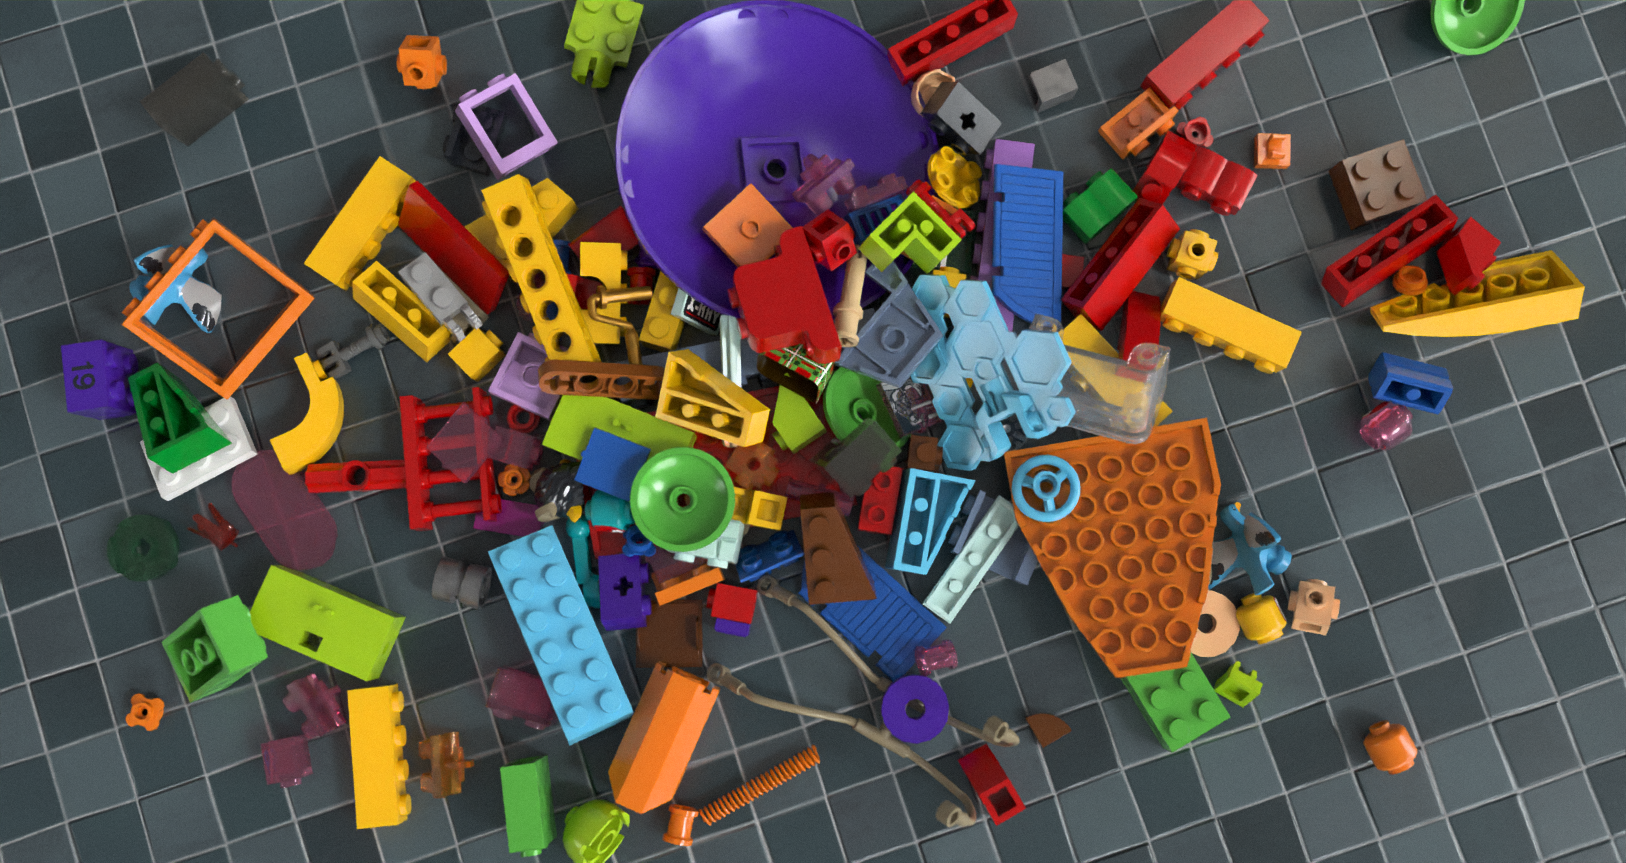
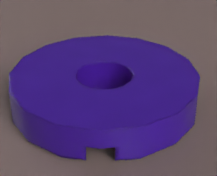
M911 674L900 676L888 685L882 696L881 713L885 726L893 736L903 742L918 744L931 740L942 731L948 721L949 704L945 692L936 681L926 675ZM918 699L923 702L924 711L920 716L910 717L906 714L905 707L910 700Z

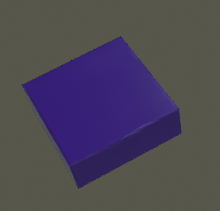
M716 618L714 630L746 638L749 636L751 624Z

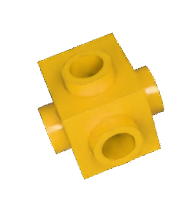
M1186 230L1177 239H1172L1167 252V257H1170L1166 270L1175 272L1177 276L1184 279L1198 280L1215 267L1218 259V252L1214 251L1217 240L1209 238V234L1201 230Z

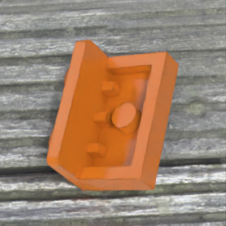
M1149 87L1103 124L1098 132L1122 160L1131 153L1137 157L1150 145L1148 139L1156 133L1159 137L1163 136L1175 125L1173 118L1179 110L1175 106L1169 110Z

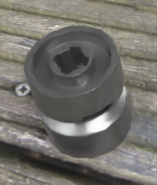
M443 557L434 575L432 598L448 603H454L459 599L460 603L466 607L482 609L491 586V567L471 563L466 568L464 561Z

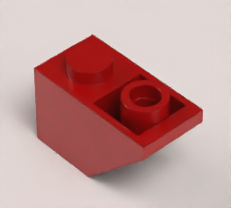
M1471 216L1455 228L1436 251L1449 291L1453 295L1458 294L1466 287L1471 290L1483 280L1485 274L1482 272L1496 260L1497 257L1494 253L1501 243Z
M987 743L957 760L996 826L1026 809Z

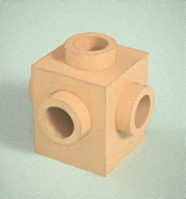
M1318 579L1300 580L1297 591L1291 590L1287 610L1294 611L1291 629L1327 635L1331 619L1337 620L1340 599L1334 598L1336 587L1328 586L1326 582Z

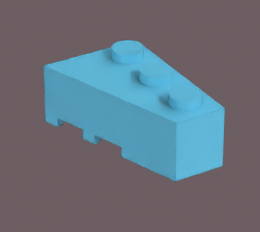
M913 468L903 469L885 568L926 575L946 538L945 535L951 523L961 510L962 502L976 480Z

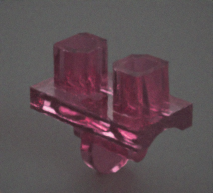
M808 154L803 158V164L806 169L800 174L801 179L805 183L794 191L792 196L796 202L806 203L815 214L823 213L833 205V202L826 193L831 186L837 195H845L856 187L850 172L855 167L851 158H847L844 161L834 158L831 161L827 154H823L819 159L813 154Z
M311 673L286 686L289 692L282 701L289 711L295 713L302 710L307 717V720L301 724V730L307 739H312L316 736L322 737L346 723V720L339 711L341 707L335 700V697L342 692L338 685L328 689L323 680L319 681L316 675Z

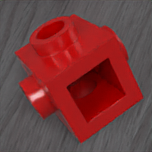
M829 209L803 226L815 264L820 263L828 270L833 271L857 254L853 240L855 238L853 229L848 222Z

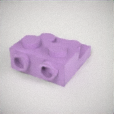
M518 332L488 392L551 421L562 398V395L545 393L539 387L538 368L545 362V358L548 357L544 346L537 342L533 333L530 332L526 336ZM559 346L563 352L568 350L566 347Z

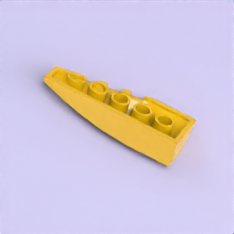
M1550 250L1494 261L1482 272L1485 274L1483 280L1471 290L1466 287L1458 294L1453 295L1449 291L1447 283L1441 286L1433 283L1428 285L1422 294L1415 296L1404 294L1372 306L1370 313L1383 332L1437 337L1481 336L1506 333L1578 319L1585 286L1560 258Z

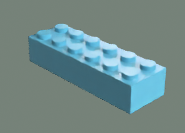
M548 526L488 551L569 746L633 716V709L553 526Z

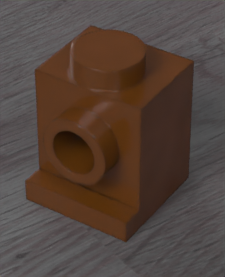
M911 435L908 440L905 469L913 468L939 473L943 447L937 446L938 438Z

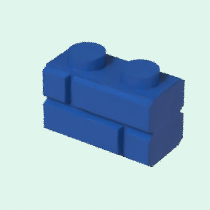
M1384 352L1380 353L1368 376L1373 398L1391 401L1395 404L1434 414L1441 412L1453 391L1446 368Z

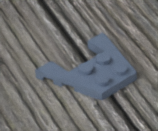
M894 261L883 272L872 263L865 272L866 276L887 291L890 296L857 334L859 337L858 345L856 347H842L840 360L836 361L834 365L901 388L941 340L943 335Z

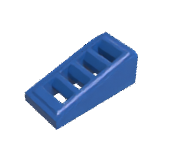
M901 194L850 212L842 218L848 222L855 233V238L853 239L855 245L861 246L876 229L870 214H875L880 225L885 220L881 210L885 209L887 216H889L893 212L891 206L896 204L898 207L904 201ZM863 217L869 228L870 234H866L863 225L860 221V219Z

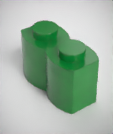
M1112 168L1105 174L1098 171L1086 182V185L1089 187L1081 194L1075 191L1063 202V221L1085 245L1124 213L1138 198Z

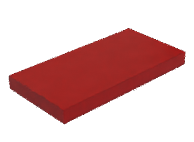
M418 180L410 184L398 226L487 315L490 314L497 307L510 275L509 271Z

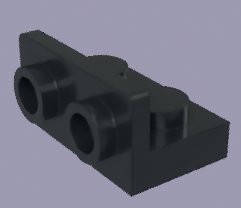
M480 105L472 109L497 150L508 116L503 111ZM456 106L453 112L454 126L451 135H447L443 143L444 158L451 166L489 176L491 169L455 112Z

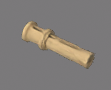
M855 245L857 254L847 260L840 302L833 309V314L836 317L834 324L842 347H856L859 342V337L856 333L858 321L863 318L860 300L867 264V257L862 252H859L858 248L860 245Z

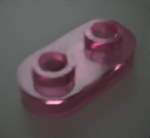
M891 173L877 180L878 185L867 189L866 185H862L849 191V199L844 201L848 212H853L904 193L909 188L904 176L896 177L895 173Z

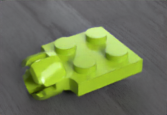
M577 0L564 43V49L575 53L571 70L574 80L585 85L589 70L594 71L591 87L604 88L609 83L612 69L615 66L627 68L643 11V4L630 0Z

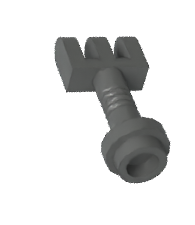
M380 323L367 326L365 328L367 335L342 349L339 343L331 341L317 349L315 353L318 358L331 354V357L321 362L324 370L337 366L336 369L327 374V377H334L337 380L351 372L352 369L348 360L372 346H375L378 350L386 347V342L390 341V336L385 327Z

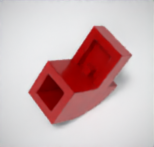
M1168 130L1152 155L1147 168L1132 190L1138 196L1136 200L1142 198L1164 204L1188 167L1197 146Z

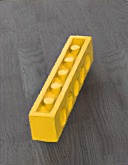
M517 174L481 190L485 201H482L483 209L487 217L494 221L498 231L495 232L497 244L502 251H506L510 263L507 264L509 274L514 282L519 283L523 293L520 295L521 304L528 314L531 313L535 326L532 327L533 334L537 342L544 346L548 357L545 358V362L548 360L602 362L529 179ZM518 209L520 211V219L517 224L512 226L509 222L510 213ZM527 240H531L533 250L529 256L524 257L521 251L522 245ZM543 271L546 280L544 285L537 289L534 284V277L538 272ZM555 302L558 306V314L553 320H550L547 317L546 310L549 304ZM567 333L571 339V345L567 351L563 352L559 347V339L563 334Z

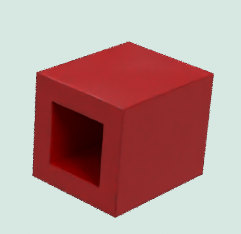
M717 583L716 589L710 588L706 608L712 609V617L751 624L758 590Z

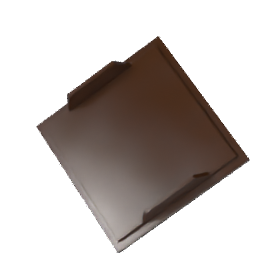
M651 600L652 614L646 615L647 627L636 628V668H654L659 661L666 663L665 667H703L702 600H673L659 606L658 600Z

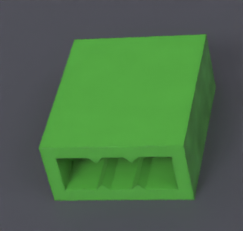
M548 755L514 759L500 767L509 853L520 852L521 857L541 854V849L547 848L548 844L557 837Z

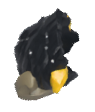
M563 459L555 467H542L532 473L530 489L535 493L534 499L539 507L535 511L538 521L550 522L561 517H569L575 523L581 517L584 508L581 507L584 503V487L582 483L574 480L581 461L571 462Z

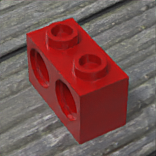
M869 462L857 527L858 531L886 536L892 535L903 468Z

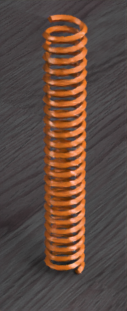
M812 744L813 752L807 747L808 754L805 750H802L803 756L798 752L799 760L795 755H793L794 762L791 758H788L789 764L784 760L785 768L779 763L781 772L777 766H774L776 774L770 768L769 771L772 778L767 771H765L767 780L763 774H760L763 784L758 777H755L759 788L753 779L750 782L754 790L749 782H746L750 794L744 785H741L745 796L739 787L736 789L740 799L735 790H732L736 803L728 792L727 796L731 805L724 795L722 798L726 807L720 798H718L721 809L716 801L713 800L717 813L712 805L708 804L713 817L706 806L703 809L708 819L705 817L702 809H699L703 822H706L708 825H712V822L716 823L717 819L721 820V817H726V814L730 815L731 811L735 812L736 808L740 809V805L745 806V803L749 804L750 800L754 801L755 798H759V795L763 796L764 792L768 793L769 790H773V786L777 788L778 784L782 785L783 781L787 782V778L791 780L792 776L796 777L797 773L801 774L802 771H806V768L810 769L811 765L815 766L816 763H820L816 746Z

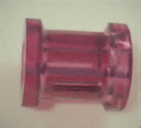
M949 639L942 640L940 645L927 648L917 646L915 649L916 665L921 675L927 676L930 675L931 671L946 667L949 670L956 669L957 667L956 650Z

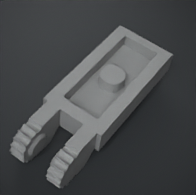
M426 252L398 271L402 280L440 325H445L459 342L465 339L466 336L462 328L452 319L461 312L467 322L476 330L483 325L478 316L468 306L465 298Z

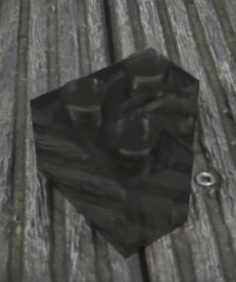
M866 418L843 440L834 437L810 461L835 489L852 498L854 495L860 496L865 493L872 485L870 480L880 471L884 473L892 468L897 462L896 456L902 450L875 420Z

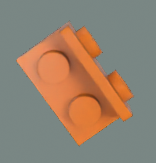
M695 557L694 563L681 561L653 572L651 576L657 589L655 595L659 606L725 580L721 568L708 566V559Z

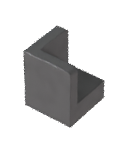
M1066 59L1038 69L1030 74V80L1039 98L1035 106L1038 112L1073 99L1078 90Z

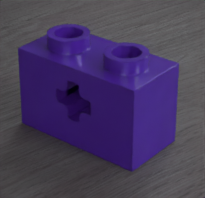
M624 554L598 556L601 622L606 631L647 627L646 615L652 614L650 595H645L644 583H650L648 563H643L640 555H633L632 557L625 556ZM625 587H630L627 590V595L622 596L621 594L624 593Z

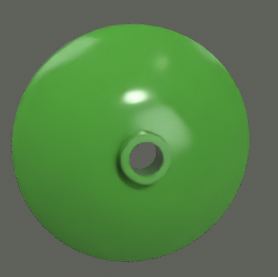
M1432 0L1431 23L1437 39L1447 49L1464 55H1478L1496 48L1508 38L1520 20L1525 0H1467L1465 7H1463L1465 0Z
M840 367L831 375L823 394L825 417L835 436L851 450L866 456H885L901 448L908 441L913 431L904 434L881 385L884 382ZM907 389V393L905 392V394L907 395L908 399H912V396L909 390ZM899 391L896 395L897 400H900L899 398L902 395L901 391ZM910 400L911 407H913L914 402ZM900 402V406L907 410L906 406ZM857 412L861 414L862 419L857 415ZM907 413L901 414L902 417H906L910 421Z
M677 447L654 455L640 468L632 484L630 507L637 527L652 543L670 551L689 552L710 545L726 530L734 512L735 491L728 472L717 459L695 448ZM681 494H686L690 497V503L686 507H680L677 504V498Z

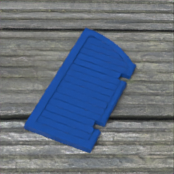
M994 164L993 192L1002 193V202H993L992 266L1001 267L1000 276H992V294L1003 306L1024 321L1045 329L1061 330L1063 172Z
M859 547L869 574L873 578L877 599L826 603L827 607L820 614L867 658L871 656L874 650L877 651L882 658L875 665L892 681H895L913 666L947 627ZM804 561L801 591L798 594L809 603Z

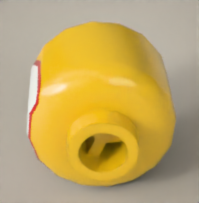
M1251 593L1241 598L1243 605L1237 608L1236 617L1248 640H1256L1258 644H1264L1283 635L1282 629L1286 626L1287 621L1275 597L1271 595L1256 596L1254 593Z

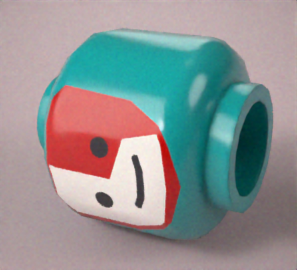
M597 490L593 494L592 499L586 503V518L591 520L593 528L598 532L622 533L627 531L631 524H635L630 502Z

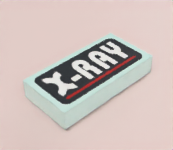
M679 288L671 311V315L703 332L718 335L720 317L723 314L699 303Z

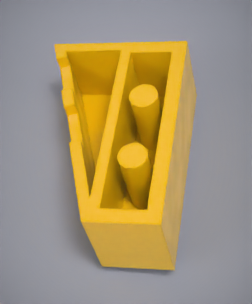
M546 178L534 185L532 189L553 239L579 208L569 195L550 179ZM518 209L510 213L509 222L512 226L517 224L520 219V211ZM485 214L466 225L465 228L508 270L507 264L510 261L506 251H502L497 244L495 232L498 231L494 221L490 220ZM531 240L524 242L521 249L523 256L527 257L533 250Z

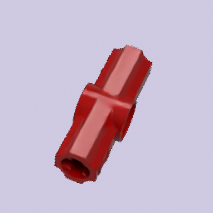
M404 459L383 461L352 460L343 463L308 464L307 471L305 472V484L307 485L308 493L407 489ZM360 468H363L366 473L365 480L357 485L354 479L355 473Z

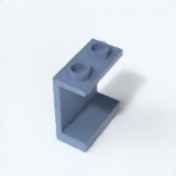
M979 490L976 492L975 497L969 494L961 512L966 514L961 527L955 525L948 541L949 544L953 545L951 553L955 555L960 553L964 543L995 501L986 496V492ZM1019 526L988 570L1021 585H1028L1038 560Z

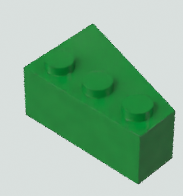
M158 362L128 377L147 458L173 474L232 444L185 383Z

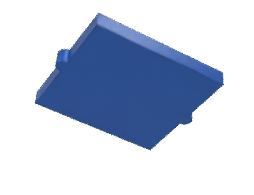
M594 427L586 450L581 452L583 458L574 480L630 502L633 481L640 468L646 463L651 449Z

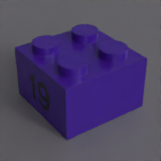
M104 340L61 345L68 413L98 420L137 415L128 377L136 374L138 371V360L133 354V350Z

